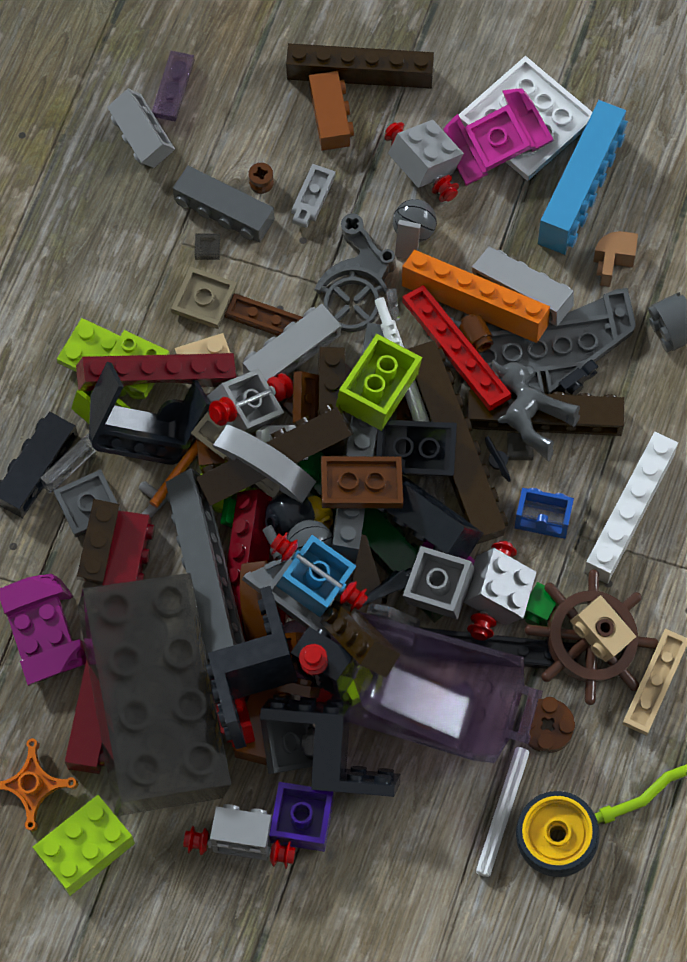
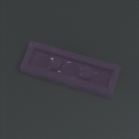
M170 51L152 109V113L156 118L176 122L194 65V55Z

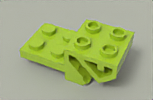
M81 318L58 355L57 363L77 372L76 365L82 357L170 355L168 350L126 330L119 336ZM155 383L124 386L119 396L128 394L133 399H146Z

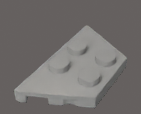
M293 556L284 562H281V559L272 561L264 565V567L244 575L242 580L260 594V588L271 586L277 607L306 629L308 627L316 631L321 629L330 635V632L320 623L323 619V614L321 617L317 616L276 587L280 578L293 562L291 560Z

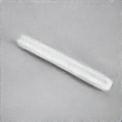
M515 748L482 850L476 873L484 877L491 875L527 763L529 751L525 748Z

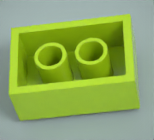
M376 334L339 389L336 407L340 405L343 411L382 431L417 377L423 357Z
M97 795L32 848L68 895L71 896L131 848L135 842L130 832L101 797Z

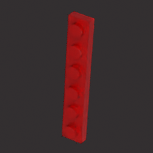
M424 285L402 296V303L430 338L435 340L438 348L442 347L446 358L489 411L511 399V392Z

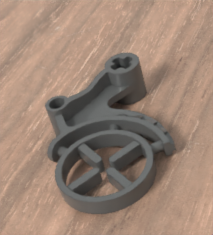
M351 213L344 216L341 221L343 238L360 251L359 255L355 258L341 261L328 269L314 289L318 294L325 293L324 306L328 311L329 300L333 293L346 304L350 303V298L340 289L344 285L358 284L364 286L354 297L355 304H358L370 292L375 300L379 298L378 293L382 291L384 294L389 293L384 280L388 273L393 272L396 268L395 254L390 249H385L381 252L373 244L369 234L364 229L363 219L357 214ZM349 275V277L336 281L334 284L330 286V288L326 287L331 281L339 277ZM355 275L364 276L373 280L376 284H378V287L374 288V286L371 283H369L365 279L355 277ZM376 304L371 316L358 305H354V311L364 322L355 325L340 323L341 330L357 332L365 329L367 323H373L378 316ZM345 305L334 315L338 322L350 312L349 305Z

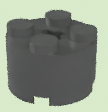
M680 292L652 304L648 308L651 316L649 322L654 332L660 331L663 337L660 341L666 352L675 351L687 345V299L685 296H680Z

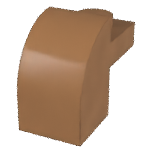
M612 232L599 240L593 262L598 263L597 276H601L600 286L610 287L614 265L633 267L638 239L637 233Z

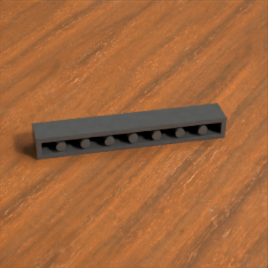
M190 468L166 481L168 490L166 496L171 504L173 512L171 518L177 529L178 536H176V540L183 555L181 561L188 577L186 583L192 594V608L198 620L199 635L204 646L202 648L205 659L210 662L209 652L243 643L245 639L212 505L210 506L196 478L201 474Z

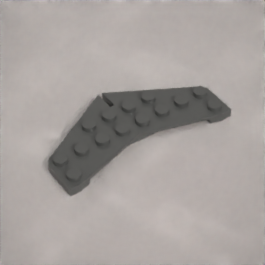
M628 288L608 292L603 295V298L567 313L558 326L549 323L537 343L493 324H486L493 335L492 340L494 344L491 348L479 354L494 373L496 372L492 367L493 360L502 367L510 362L532 366L535 376L527 383V386L545 394L541 375H545L548 394H552L558 390L559 382L578 367L581 369L591 359L594 362L598 361L634 333L636 323ZM450 317L459 328L461 321H454V318ZM446 358V362H443L444 366L455 369Z

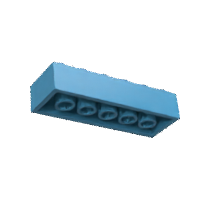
M598 100L541 218L538 236L539 245L564 255L569 247H574L578 238L577 231L579 226L583 228L588 213H586L588 207H593L597 198L596 191L598 186H603L607 173H605L607 167H612L616 157V148H621L626 134L624 132L628 121L625 120L626 110Z

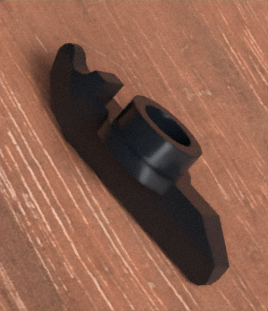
M489 436L485 437V443L490 452V465L494 469L500 470L501 475L508 482H511L510 474L506 467L508 462L507 455L496 449Z

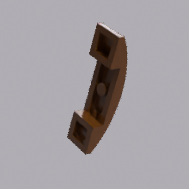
M267 560L243 563L241 565L240 602L247 641L267 636L258 604V600L262 599V595L245 583L242 578L246 573L264 567V565L268 564Z

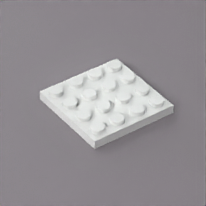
M525 56L459 114V117L465 127L506 106L507 103L502 92L503 90L522 88L533 101L554 139L553 142L534 152L530 149L506 161L509 166L529 181L584 131L592 111Z

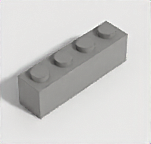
M488 247L472 266V274L550 306L549 323L555 326L559 325L574 306V291L569 286L550 279L545 273L529 268L522 261H516L508 257L501 250Z
M323 304L317 308L312 307L304 313L303 318L297 323L291 322L288 324L283 333L278 337L273 336L268 339L263 348L258 352L253 351L248 354L243 362V373L246 374L259 368L266 382L269 378L276 377L280 373L289 375L317 354L320 347H326L341 336V324Z

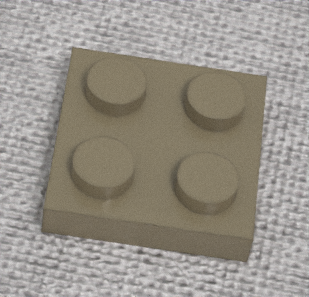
M190 266L171 307V313L219 329L229 303L237 289V282Z

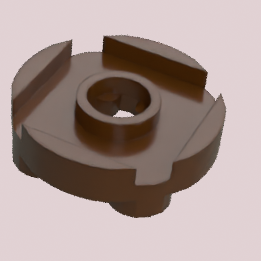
M554 697L538 699L529 704L524 710L520 722L521 735L529 747L539 752L541 750L553 753L562 750L571 741L575 729L572 712L564 703L556 700ZM545 719L547 721L551 720L554 730L545 729L543 731L541 729L542 721Z

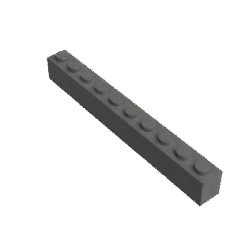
M367 323L361 356L376 334L384 337L380 324ZM352 415L350 427L354 434L348 437L345 456L373 457L377 428ZM337 508L331 548L355 564L360 547L365 508Z

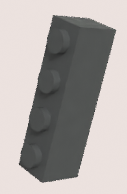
M189 165L173 187L174 200L178 205L184 208L189 207L197 211L203 218H211L222 227L239 232L248 240L253 239L260 243L275 220L274 207Z

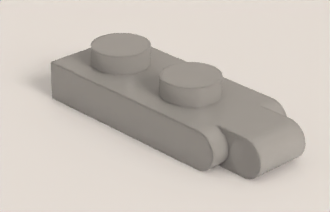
M312 164L291 211L292 214H295L292 220L293 224L307 228L310 220L316 221L336 177V171Z

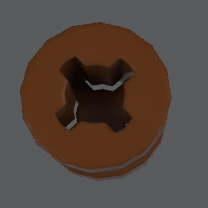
M256 163L249 169V185L254 192L259 194L267 193L274 185L273 170L266 163Z

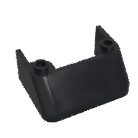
M107 362L90 397L89 440L92 447L99 452L167 465L179 463L195 437L191 432L209 410L210 402L200 383L193 380L183 401L177 399L168 400L161 405L157 414L117 406L115 403L124 386L113 364Z

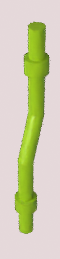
M687 764L664 772L641 796L613 807L608 805L600 808L599 812L594 813L598 824L602 822L604 824L615 821V817L646 806L670 782L687 776Z

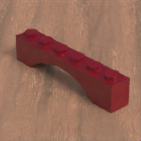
M234 353L82 357L76 365L78 391L93 390L107 362L113 364L123 386L146 383L192 384L193 380H196L200 383L201 387H218L220 384L236 378Z

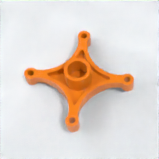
M31 738L27 741L28 755L24 766L13 777L0 781V790L12 792L19 797L26 810L27 820L25 827L33 832L38 828L36 814L44 799L52 792L61 788L74 790L78 787L79 783L73 777L58 779L48 775L38 760L37 750L40 744L37 740Z

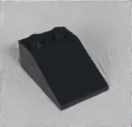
M388 420L382 431L378 429L376 457H401L402 475L454 476L457 423Z

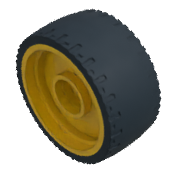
M550 791L536 796L524 807L517 822L516 839L521 855L533 869L547 876L566 877L581 871L593 859L599 844V825L594 812L580 797L565 791ZM554 830H562L566 834L564 840L560 842L553 841L550 835Z

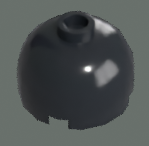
M285 493L273 497L267 505L265 513L266 527L272 525L276 534H281L282 536L286 532L289 534L290 530L301 521L315 520L312 504L307 497L303 503H300Z

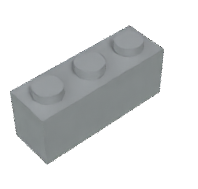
M128 88L107 107L112 114L110 117L112 122L121 129L123 140L132 147L135 152L133 156L141 165L145 164L155 168L175 150L140 93Z

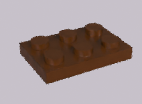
M321 456L322 508H403L401 457Z

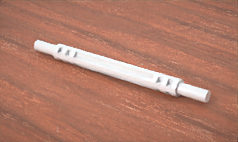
M384 297L376 299L375 304L382 321L380 326L384 338L404 348L396 322L391 319ZM414 380L405 394L413 421L430 422L416 380Z

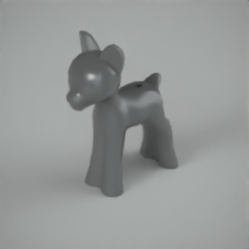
M493 360L492 367L496 372L495 374L510 392L517 395L516 400L508 408L506 415L499 417L498 422L507 423L521 434L522 441L549 462L554 452L552 449L554 441L536 433L533 429L531 418L537 411H540L574 427L580 418V406L553 399L536 389L528 387L527 383L535 376L532 366L510 362L502 367Z

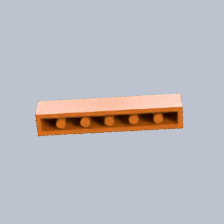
M414 250L402 266L403 287L415 290L424 285L436 301L469 315H480L484 321L537 343L549 325L550 306L422 252Z

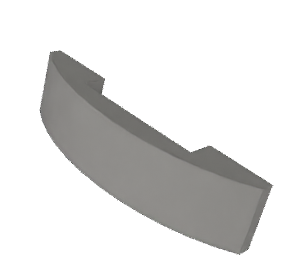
M226 425L212 446L234 461L236 458L281 486L280 491L300 503H303L316 483L308 473L281 452L251 434L233 426Z

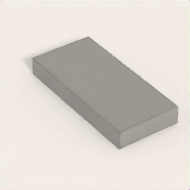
M399 220L395 248L396 257L408 259L414 250L418 251L421 224Z

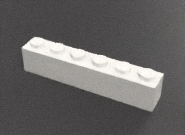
M654 432L586 561L584 573L589 574L590 570L596 569L599 572V580L606 584L609 583L676 453L678 442Z

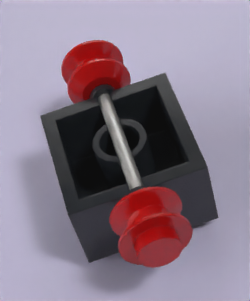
M308 627L291 651L295 671L305 678L312 680V686L321 687L319 698H316V702H327L333 695L341 699L358 674L356 660L341 644L339 645L332 641L331 636L321 629L316 631Z

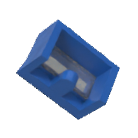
M522 488L514 529L566 539L574 498L562 493L551 494L542 492L537 488Z

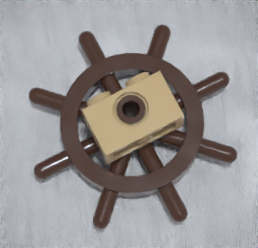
M596 569L589 571L588 591L575 593L567 599L553 583H546L545 591L558 606L553 611L548 626L527 625L525 627L527 635L547 637L548 649L555 663L542 673V680L549 682L563 671L570 677L585 682V703L587 705H593L596 701V683L607 681L617 675L630 690L637 691L640 684L626 668L632 662L637 647L655 649L659 643L656 638L638 636L636 623L630 610L641 601V594L634 592L622 603L617 598L600 592L599 572ZM588 604L580 613L574 608L578 605ZM566 615L574 625L573 629L561 628ZM562 639L577 640L578 642L566 652ZM586 650V667H583L576 663L574 659ZM622 650L620 657L617 658L615 655ZM597 657L607 662L610 667L597 669Z

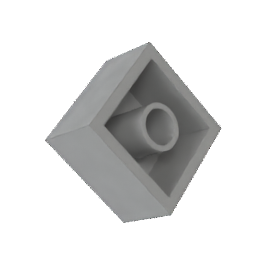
M421 546L403 597L409 605L458 620L475 572L474 566L469 560Z

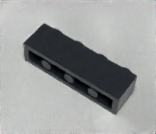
M50 411L45 418L42 417L38 421L35 433L31 439L28 438L23 443L21 454L17 459L11 461L7 469L8 473L3 480H0V507L23 519L78 437L76 425Z

